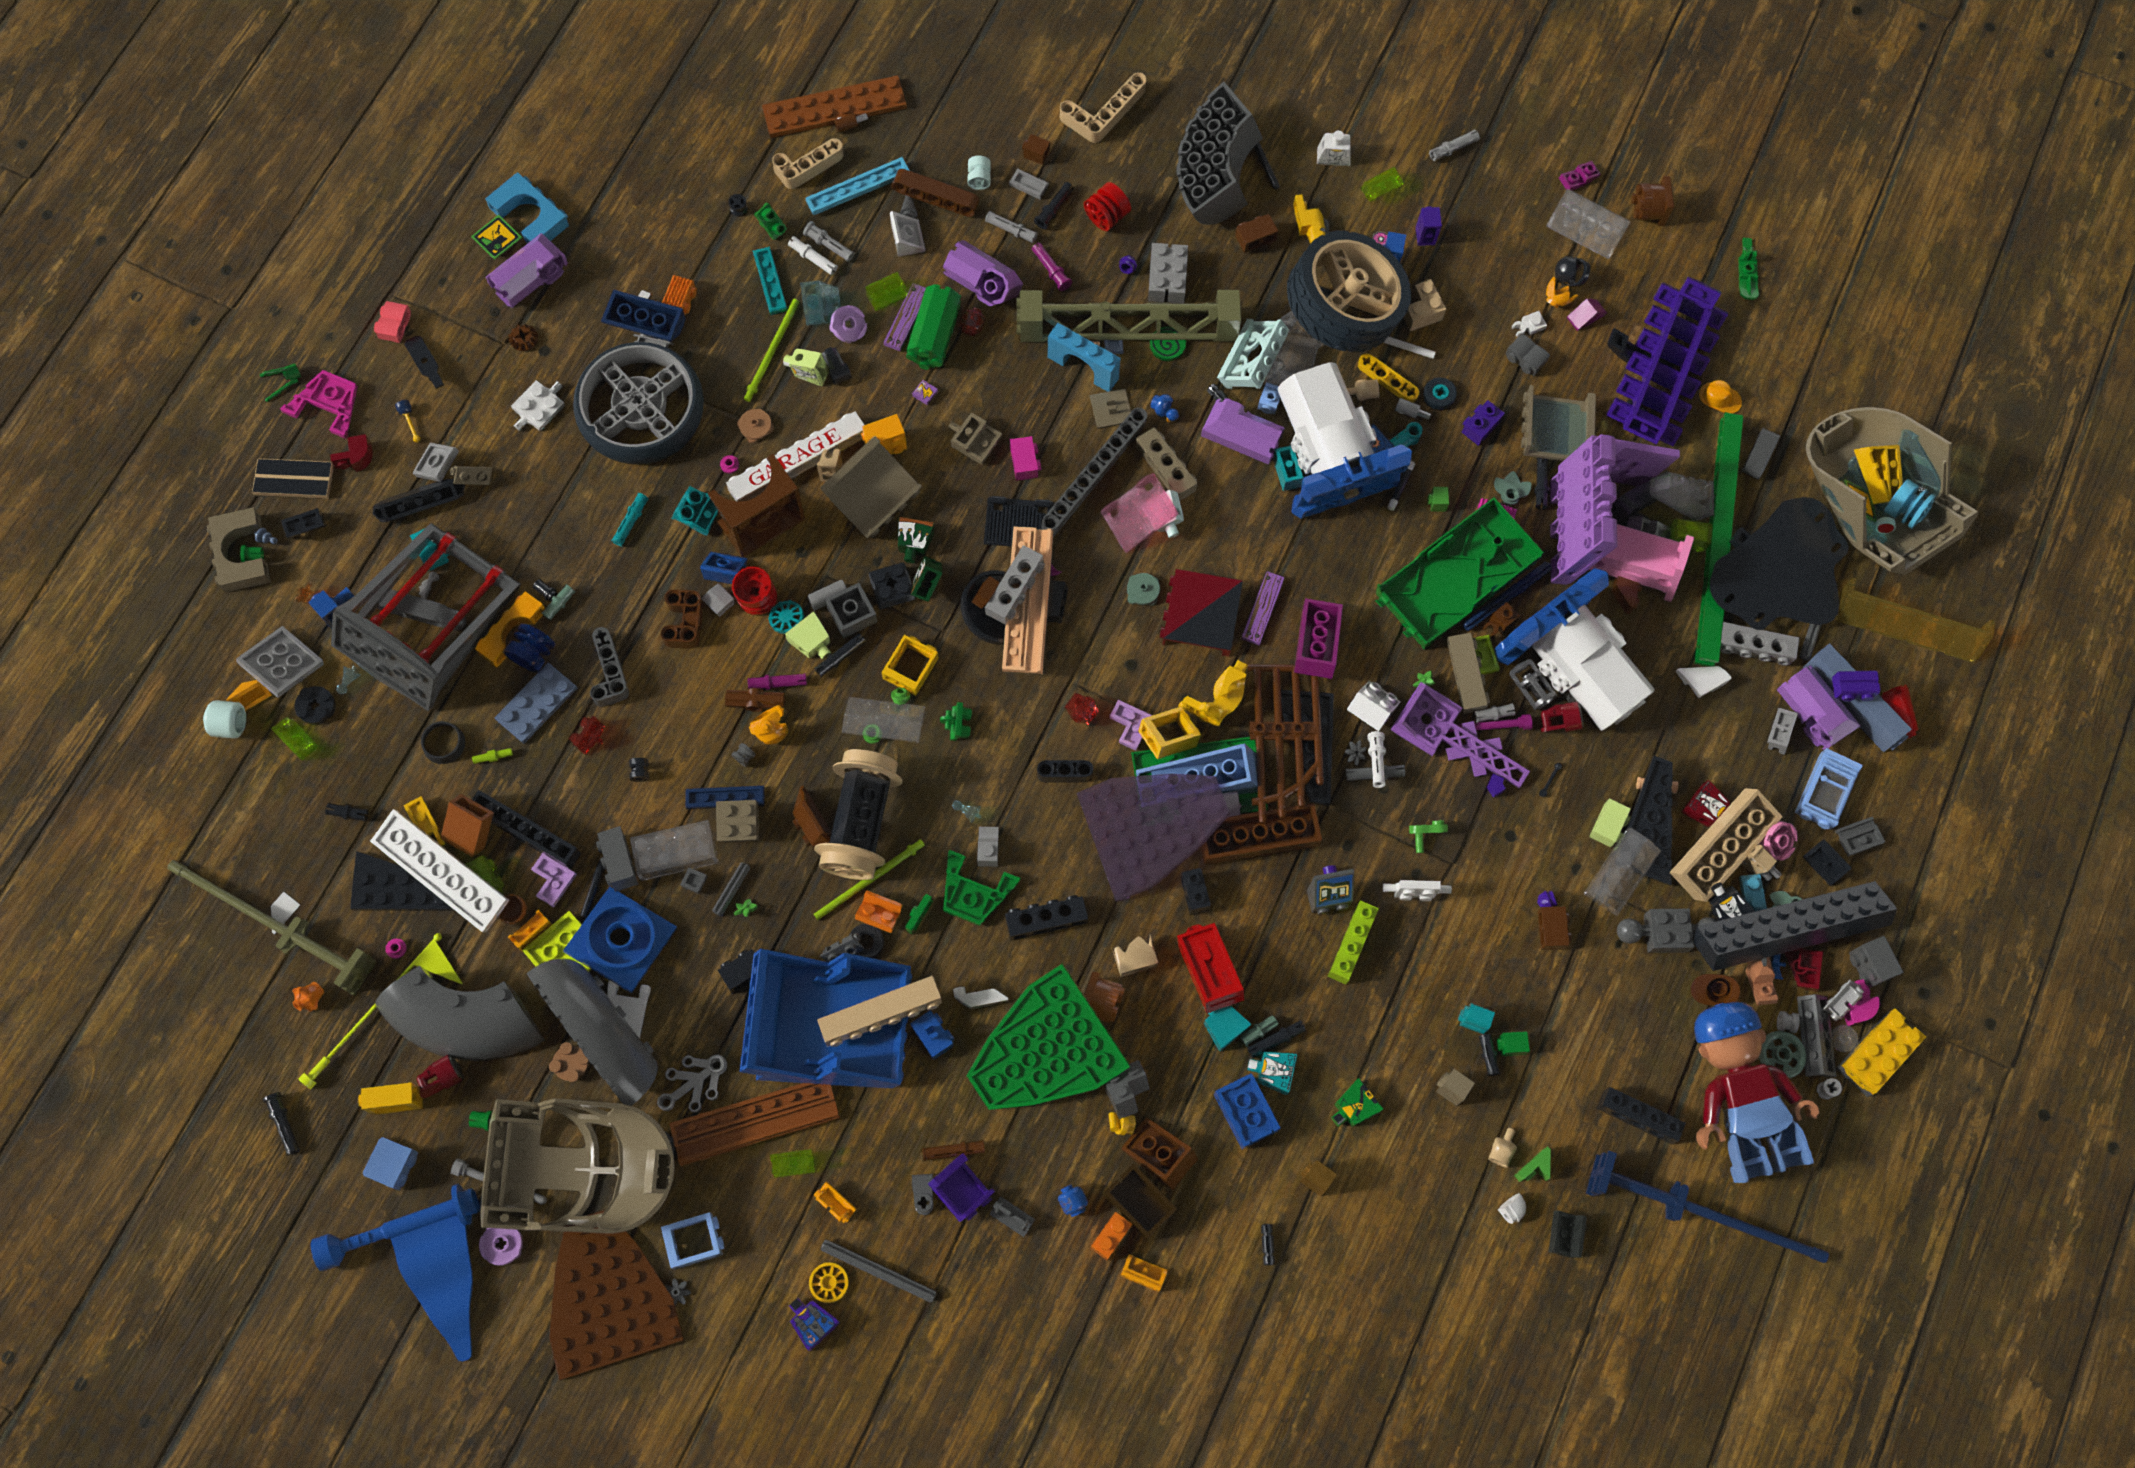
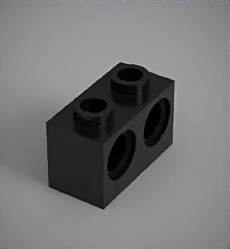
M1201 868L1182 872L1180 879L1189 914L1194 915L1209 911L1211 904Z

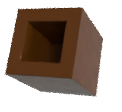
M1031 134L1022 145L1024 158L1043 165L1050 153V141Z

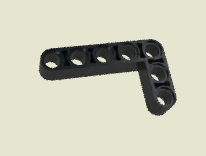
M1665 471L1619 497L1612 504V518L1617 520L1618 525L1623 526L1629 516L1674 492L1680 486L1679 482L1669 471Z

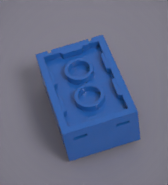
M1252 1073L1215 1091L1214 1097L1241 1149L1280 1130V1126Z

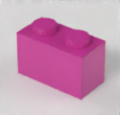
M1032 436L1010 439V450L1016 481L1038 478V471L1041 470L1040 460H1036L1035 454H1038L1037 443H1033Z

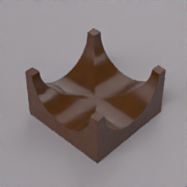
M774 454L767 457L771 467L770 482L766 489L757 497L747 501H731L719 495L715 490L708 493V496L722 516V519L717 521L718 525L743 558L805 520L798 488Z

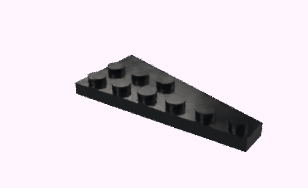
M1281 690L1284 721L1294 722L1293 691ZM1300 691L1302 722H1313L1312 692ZM1319 692L1324 783L1321 786L1317 785L1315 773L1305 785V789L1310 803L1330 806L1334 693ZM1291 741L1295 754V741ZM1303 741L1304 774L1315 763L1314 741Z
M1652 756L1614 865L1671 886V790L1673 762Z
M356 851L350 905L352 911H455L401 866Z

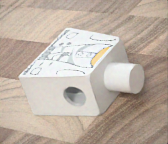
M1342 131L1324 134L1317 148V164L1350 166V135L1344 134Z

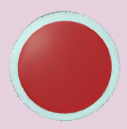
M1883 517L1876 522V531L1879 533L1888 534L1896 529V523L1893 518Z

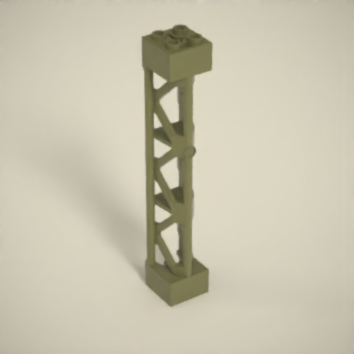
M1020 290V298H1017V335H1021V342H1045L1048 340L1049 334H1042L1043 319L1054 327L1057 323L1065 326L1053 318L1052 315H1092L1075 328L1070 329L1088 340L1236 341L1239 336L1241 323L1239 290H1217L1216 302H1206L1204 304H1171L1169 302L1113 304L1106 301L1088 304L1042 303V290ZM1110 315L1150 316L1133 328L1128 329ZM1169 315H1208L1188 329L1169 317ZM1217 318L1216 333H1197L1198 330ZM1161 319L1177 330L1178 333H1160ZM1103 320L1120 331V333H1102ZM1098 321V333L1081 334V331ZM1156 321V333H1139V331Z

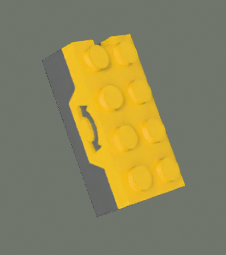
M1895 1008L1886 1012L1836 1067L1866 1097L1876 1094L1926 1038L1916 1027L1911 1028L1904 1022L1906 1018Z

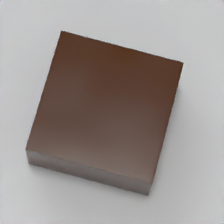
M989 576L980 587L972 603L982 609L989 602L1000 582Z

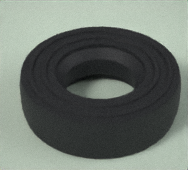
M865 923L856 926L850 932V934L858 933L860 937L868 934L874 939V943L870 948L864 949L855 955L875 958L882 951L884 938L879 928Z

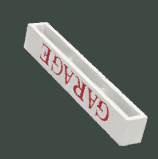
M855 411L851 414L847 413L840 420L829 423L824 429L811 433L806 439L798 440L793 446L780 450L775 457L792 479L817 465V462H820L824 449L827 450L826 457L830 458L833 456L834 449H839L841 452L862 440L861 433H863L862 426L864 424ZM767 458L757 466L749 467L744 473L739 476H733L726 482L728 490L735 501L751 500L766 489L771 479V467Z

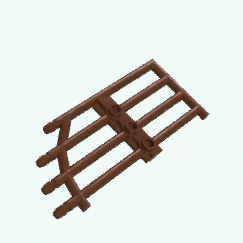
M1247 664V672H1253L1255 722H1249L1250 740H1256L1258 797L1252 798V806L1258 805L1260 824H1265L1267 820L1266 804L1278 802L1279 818L1283 819L1286 817V798L1297 792L1299 808H1304L1305 785L1315 773L1317 785L1321 786L1324 783L1319 677L1311 675L1313 722H1302L1299 673H1294L1295 664ZM1261 672H1273L1275 722H1263ZM1280 672H1292L1294 722H1282ZM1264 740H1275L1277 794L1266 796ZM1283 740L1295 741L1297 783L1286 790ZM1303 741H1314L1315 763L1304 774Z

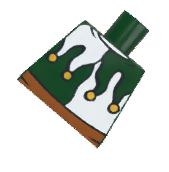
M899 517L898 550L900 553H905V562L915 563L916 555H926L935 532L933 522Z
M924 556L913 580L912 596L929 602L943 573L941 562Z

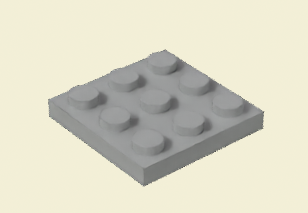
M283 626L236 658L237 663L277 698L323 665V660Z

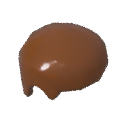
M505 895L509 902L499 914V919L507 924H515L522 921L527 912L526 902L519 895Z

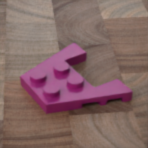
M322 370L306 385V388L299 395L295 394L293 396L294 399L287 405L284 404L280 410L282 413L298 418L306 403L331 412L337 415L329 429L330 432L346 439L358 386L354 382Z

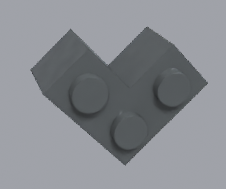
M1139 1060L1130 1063V1068L1104 1084L1105 1091L1119 1120L1137 1113L1138 1109L1134 1096L1149 1090L1147 1076Z

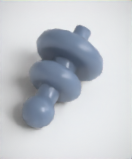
M260 528L254 532L255 540L258 543H277V538L272 537V534L267 532L265 528Z

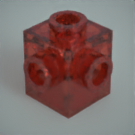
M1076 692L1065 706L1071 719L1078 724L1082 722L1089 725L1099 712L1093 698L1090 696L1084 697Z

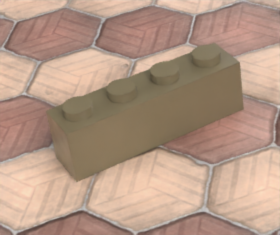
M1471 633L1448 637L1447 644L1463 714L1485 710L1487 704L1490 703L1488 692H1484L1483 686L1486 685L1484 674H1480L1479 667H1482L1480 656H1476L1475 649H1477L1476 638H1472Z

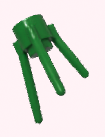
M295 363L282 368L264 371L260 374V377L283 373L286 380L290 379L287 384L265 399L266 402L279 395L291 385L298 383L297 378H300L301 375Z

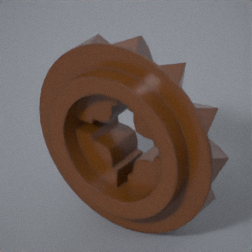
M526 323L525 325L518 324L508 334L510 345L518 351H528L538 342L537 331L533 326H528ZM521 333H524L526 342L520 338Z

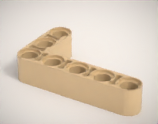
M1134 73L1095 116L1070 100L1063 101L1060 105V120L1090 142H1100L1145 93V75Z

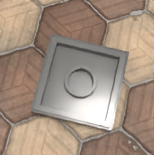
M430 443L412 474L419 478L441 482L459 450L451 446Z

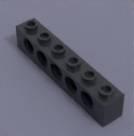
M478 790L471 799L494 812L491 824L538 852L547 855L571 870L580 857L581 853L575 846L482 791Z

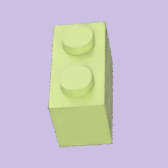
M1609 798L1605 802L1589 837L1609 847L1615 842L1619 843L1623 835L1620 831L1623 826H1627L1631 818L1628 815L1631 809Z

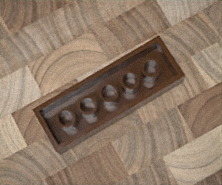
M1305 804L1304 808H1299V806L1286 807V817L1283 819L1279 818V809L1267 810L1265 824H1260L1258 812L1199 821L1197 831L1204 865L1319 847L1322 837L1315 804Z

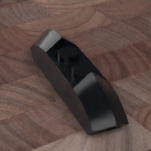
M454 478L431 483L389 497L375 504L372 514L380 522H389L459 499L464 495L465 484H454Z

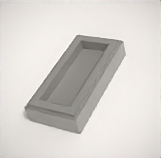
M1017 168L1009 182V186L1041 200L1049 187V183Z

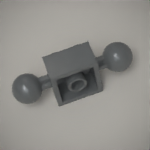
M1650 909L1644 914L1645 925H1641L1632 918L1624 919L1617 926V935L1621 941L1628 944L1636 943L1641 937H1646L1648 953H1687L1694 948L1693 936H1695L1697 926L1717 922V920L1705 917L1699 920L1697 924H1691L1690 909Z

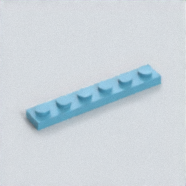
M901 157L806 197V202L814 216L892 183L899 169H909Z

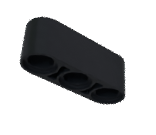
M1044 760L1037 766V777L1044 783H1085L1090 781L1093 776V765L1087 760ZM1044 768H1047L1051 772L1047 775H1044L1040 771ZM1067 768L1070 770V773L1064 775L1060 770ZM1082 768H1086L1090 772L1084 775L1081 774L1079 771Z

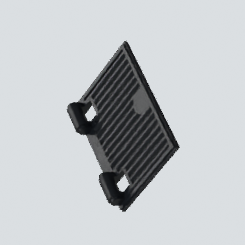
M1003 496L989 497L987 501L984 545L1012 547L1014 527H1030L1041 530L1042 520L1046 513H1038V507H1047L1048 513L1054 506V502L1044 499L1032 501L1007 499ZM994 503L1003 504V510H993ZM1046 524V526L1052 528L1053 524Z

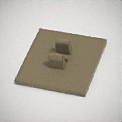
M1125 389L1089 395L1097 429L1120 425L1131 413Z

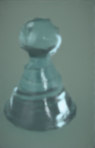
M353 665L351 669L343 666L342 684L336 688L339 694H345L347 692L346 686L361 676V674L355 672L356 666Z
M959 800L954 801L952 804L953 809L956 811L961 809L970 820V823H973L976 818L980 819L982 816L979 814L981 806H963Z

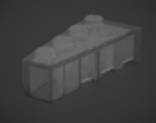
M1671 472L1651 479L1650 493L1655 499L1694 521L1714 515V481L1696 480L1694 477H1685L1684 475Z

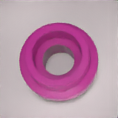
M732 455L723 457L720 462L722 471L728 474L736 472L739 467L738 459ZM732 462V465L728 466L726 463Z
M397 938L390 940L386 945V953L393 959L401 958L407 950L405 942ZM395 945L399 946L397 951H393Z

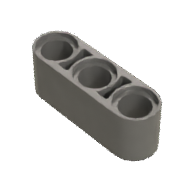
M1763 427L1741 472L1759 480L1780 435Z

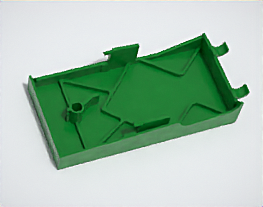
M1493 497L1420 552L1412 562L1382 584H1378L1376 595L1379 599L1375 601L1380 607L1386 605L1407 629L1402 633L1408 639L1413 636L1425 650L1538 562L1544 552Z

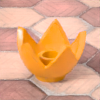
M1555 277L1547 285L1546 295L1548 298L1546 301L1556 308L1568 305L1579 296L1575 294L1569 298L1570 286L1555 290Z

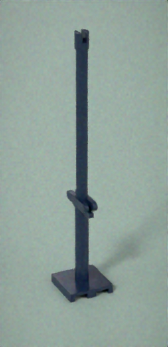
M1608 1151L1607 1153H1601V1156L1596 1155L1585 1193L1594 1197L1605 1194L1610 1183L1665 1204L1667 1220H1680L1683 1210L1809 1256L1811 1259L1826 1263L1828 1260L1829 1252L1808 1246L1686 1200L1689 1187L1686 1184L1680 1185L1681 1182L1676 1181L1670 1191L1666 1192L1613 1172L1617 1153Z

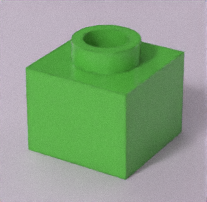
M1433 487L1431 493H1428L1427 503L1431 506V511L1446 512L1449 505L1448 487Z

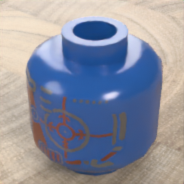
M1070 1184L1061 1189L1062 1194L1058 1196V1202L1064 1214L1074 1217L1086 1210L1085 1207L1088 1205V1200L1081 1187H1073Z

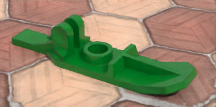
M1742 238L1743 253L1738 259L1740 296L1744 299L1755 300L1759 296L1757 251L1752 249V238Z

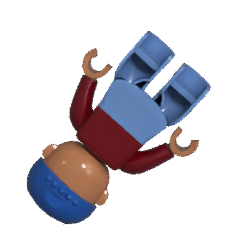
M1744 1002L1721 1003L1708 1008L1697 1016L1694 1025L1696 1042L1701 1044L1698 1049L1701 1056L1707 1059L1715 1068L1727 1070V1073L1717 1075L1707 1085L1703 1108V1124H1705V1127L1699 1129L1696 1139L1703 1149H1707L1710 1144V1132L1715 1135L1717 1142L1726 1141L1723 1131L1716 1126L1719 1123L1722 1108L1725 1129L1729 1134L1727 1145L1732 1163L1730 1172L1734 1183H1746L1749 1181L1748 1178L1773 1175V1172H1784L1786 1168L1792 1166L1814 1164L1805 1134L1795 1121L1802 1120L1800 1115L1802 1107L1809 1118L1817 1119L1819 1109L1814 1102L1809 1100L1802 1101V1095L1784 1071L1776 1066L1766 1064L1752 1066L1751 1063L1756 1061L1761 1054L1766 1034L1763 1030H1758L1762 1026L1756 1011ZM1780 1094L1789 1104H1792L1790 1112L1782 1101ZM1759 1138H1766L1771 1154L1769 1157L1765 1147L1761 1146Z

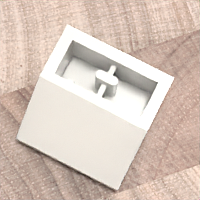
M1369 680L1358 691L1347 710L1379 731L1401 701L1394 694L1387 693L1381 689V686L1376 682Z

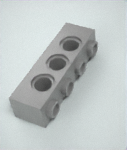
M1024 545L1022 546L985 606L986 615L1005 625L1008 620L1014 618L1016 607L1018 604L1021 605L1026 597L1025 592L1028 588H1032L1035 583L1034 578L1036 574H1040L1045 566L1042 554ZM1023 568L1030 569V571L1027 573H1024L1021 570ZM1015 583L1021 585L1019 588L1011 587ZM1004 599L1011 600L1009 604L1002 603Z
M1723 622L1720 651L1725 654H1740L1744 658H1759L1760 661L1778 662L1779 665L1786 666L1791 665L1797 659L1799 637ZM1735 639H1738L1741 644H1738ZM1754 643H1757L1760 648L1756 647Z

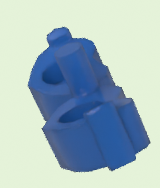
M1781 954L1771 956L1772 968L1775 974L1774 979L1783 980L1780 966L1785 967L1786 963L1779 962Z

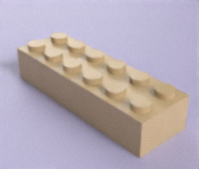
M1745 788L1670 871V874L1694 900L1707 902L1714 894L1711 887L1716 883L1723 884L1767 835L1768 830L1779 822L1782 818L1781 814L1758 789Z

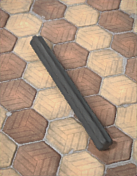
M825 1239L821 1246V1251L928 1302H932L935 1298V1290L832 1241Z

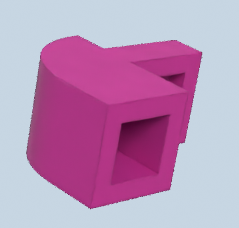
M1864 979L1855 981L1864 990L1863 997L1854 1006L1850 1003L1847 1004L1850 1010L1844 1018L1848 1027L1871 1019L1879 1009L1878 996L1870 998V989L1865 984Z

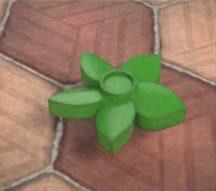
M1426 672L1424 675L1418 673L1417 678L1419 681L1415 682L1413 686L1418 687L1420 682L1427 686L1435 684L1432 680V672Z
M748 899L744 904L736 903L738 910L734 912V915L743 913L745 917H748L750 912L755 911L758 907Z

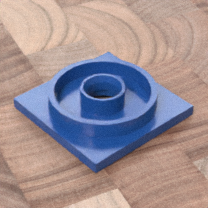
M609 887L563 952L632 994L677 930V926ZM623 928L630 933L629 941L624 945L614 944L610 939V935L614 930Z

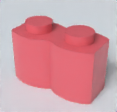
M386 301L380 309L381 317L375 323L374 331L379 339L400 343L405 333V327L408 325L411 311L408 305Z

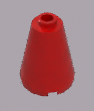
M1907 684L1883 692L1881 698L1912 729L1906 734L1908 736L1907 739L1917 735L1916 731L1919 729Z

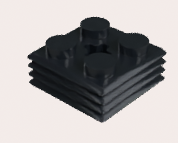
M904 562L869 572V579L880 610L915 600V597L911 595L912 583ZM893 583L895 587L891 588L889 584Z

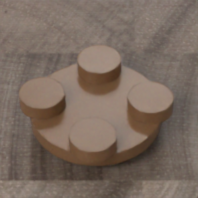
M762 409L748 410L737 421L738 428L750 443H756L758 439L764 438L767 434H771L774 431L769 415Z
M565 1042L561 1044L560 1049L555 1053L553 1060L549 1064V1069L560 1079L574 1083L587 1071L589 1060L580 1047Z

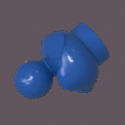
M1163 394L1153 397L1151 408L1155 410L1159 417L1166 416L1167 422L1175 421L1179 417V412L1171 408L1173 398L1170 395Z

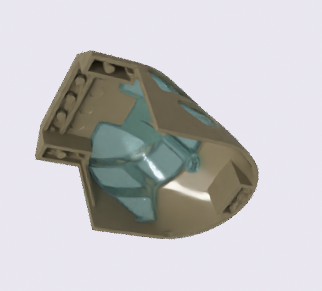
M1876 407L1849 409L1824 419L1808 436L1806 442L1808 460L1818 484L1825 494L1845 536L1854 547L1890 572L1902 575L1911 572L1961 539L1978 515L1977 510L1949 494L1952 443L1902 413ZM1899 445L1903 483L1909 479L1919 485L1916 492L1917 495L1927 490L1928 493L1924 498L1925 500L1931 494L1935 495L1936 498L1927 516L1913 529L1908 527L1911 518L1905 524L1901 523L1904 516L1903 513L1893 518L1884 512L1888 503L1873 504L1877 520L1883 517H1890L1896 523V529L1893 532L1882 534L1876 531V523L1866 518V498L1846 486L1844 480L1869 491L1854 449Z

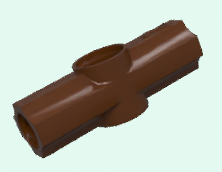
M750 688L747 691L727 690L725 694V706L729 708H746L748 711L761 712L763 709L769 710L776 705H780L782 708L785 707V693L765 692L762 689Z

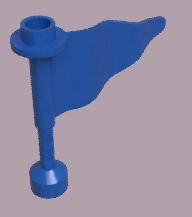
M460 1184L453 1185L451 1188V1200L383 1223L381 1227L344 1240L330 1233L311 1240L313 1260L317 1268L323 1272L339 1266L345 1253L382 1239H391L399 1270L432 1323L449 1343L458 1361L463 1362L471 1358L470 1303L473 1276L466 1225L471 1224L472 1214L480 1212L478 1197L473 1188L464 1190Z

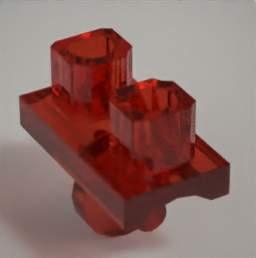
M594 716L591 718L584 717L580 722V726L583 728L581 733L575 732L569 738L573 745L585 755L590 748H593L595 743L600 745L603 743L600 736L605 726Z

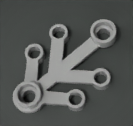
M690 1055L685 1056L682 1060L683 1066L688 1069L694 1066L705 1068L700 1073L677 1071L675 1068L667 1069L665 1076L668 1080L675 1081L676 1079L688 1080V1082L672 1094L660 1095L657 1100L658 1107L663 1111L671 1110L675 1105V1101L694 1088L689 1109L693 1113H699L702 1109L700 1100L703 1083L710 1075V1085L705 1095L711 1101L716 1100L719 1096L717 1091L719 1075L723 1074L727 1069V1061L721 1055L711 1056L708 1060L693 1058ZM692 1059V1064L686 1065L685 1061ZM716 1062H719L721 1064L720 1068L714 1069V1064ZM671 1071L676 1073L673 1078L668 1076ZM715 1091V1096L709 1097V1092ZM667 1099L670 1100V1105L665 1107L663 1102ZM694 1103L699 1104V1108L697 1110H692V1105Z

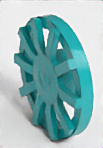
M794 601L778 602L777 605L771 608L768 620L774 631L785 634L793 628L791 626L793 622H796L794 625L796 626L804 619V612L801 606ZM797 608H798L799 611H800V612H794V613H793V611L796 610ZM800 615L799 620L795 619V616ZM779 623H781L780 629L776 627Z

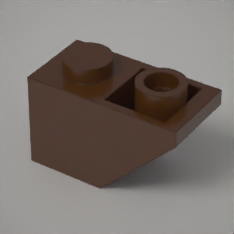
M1618 576L1614 579L1612 593L1625 613L1630 614L1638 606L1639 598H1637V594L1641 592L1643 585Z

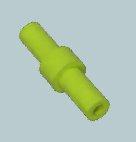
M511 748L499 751L490 750L486 754L472 756L473 764L486 761L495 762L499 758L513 756Z

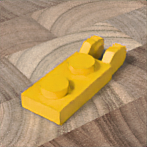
M422 796L403 805L410 820L429 836L434 834L437 842L441 846L445 845L444 840L440 839V830Z

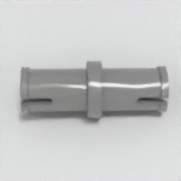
M1511 703L1509 705L1491 706L1490 709L1474 711V715L1477 716L1475 717L1476 723L1492 719L1497 721L1502 717L1514 716V705Z

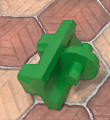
M765 203L754 214L760 226L766 230L772 240H775L787 230V227L769 203Z
M957 702V706H953L952 711L946 710V716L940 717V723L945 724V730H950L951 741L970 736L971 728L970 726L962 725V720L969 721L971 719L972 709L963 707L961 702Z

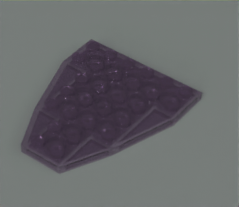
M1171 773L1111 778L1077 793L1112 893L1117 902L1158 884L1198 850L1230 815L1229 808L1215 776Z

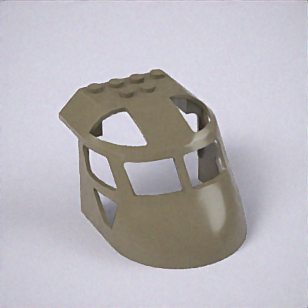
M558 1098L540 1103L496 1099L490 1119L480 1203L481 1228L585 1233H619L633 1229L651 1218L668 1196L674 1176V1156L669 1139L661 1126L650 1115L625 1104ZM566 1107L585 1110L591 1114H579ZM596 1107L611 1108V1111L606 1112ZM552 1110L563 1114L575 1123L584 1136L586 1146L584 1148L541 1146L540 1135L546 1112ZM592 1123L612 1127L618 1141L619 1165L617 1167L599 1166V1144ZM616 1174L618 1178L613 1198L606 1210L601 1214L582 1216L594 1196L598 1175ZM536 1189L580 1192L581 1195L578 1202L566 1215L550 1223L541 1224L534 1222L533 1199ZM569 1224H574V1225H576V1226H570V1227H561V1226L569 1225Z

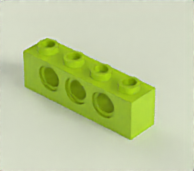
M1360 900L1327 977L1345 985L1347 984L1379 908Z

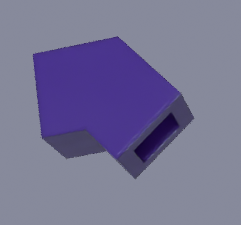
M1495 774L1491 776L1487 785V789L1493 798L1503 793L1506 789L1503 785L1504 778Z

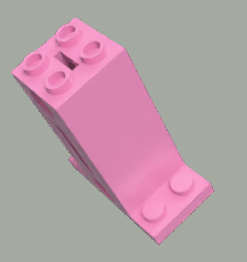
M1617 524V547L1589 570L1596 568L1606 571L1610 576H1621L1638 582L1641 585L1661 590L1663 593H1666L1664 600L1671 602L1683 574L1694 537L1686 535L1684 542H1677Z

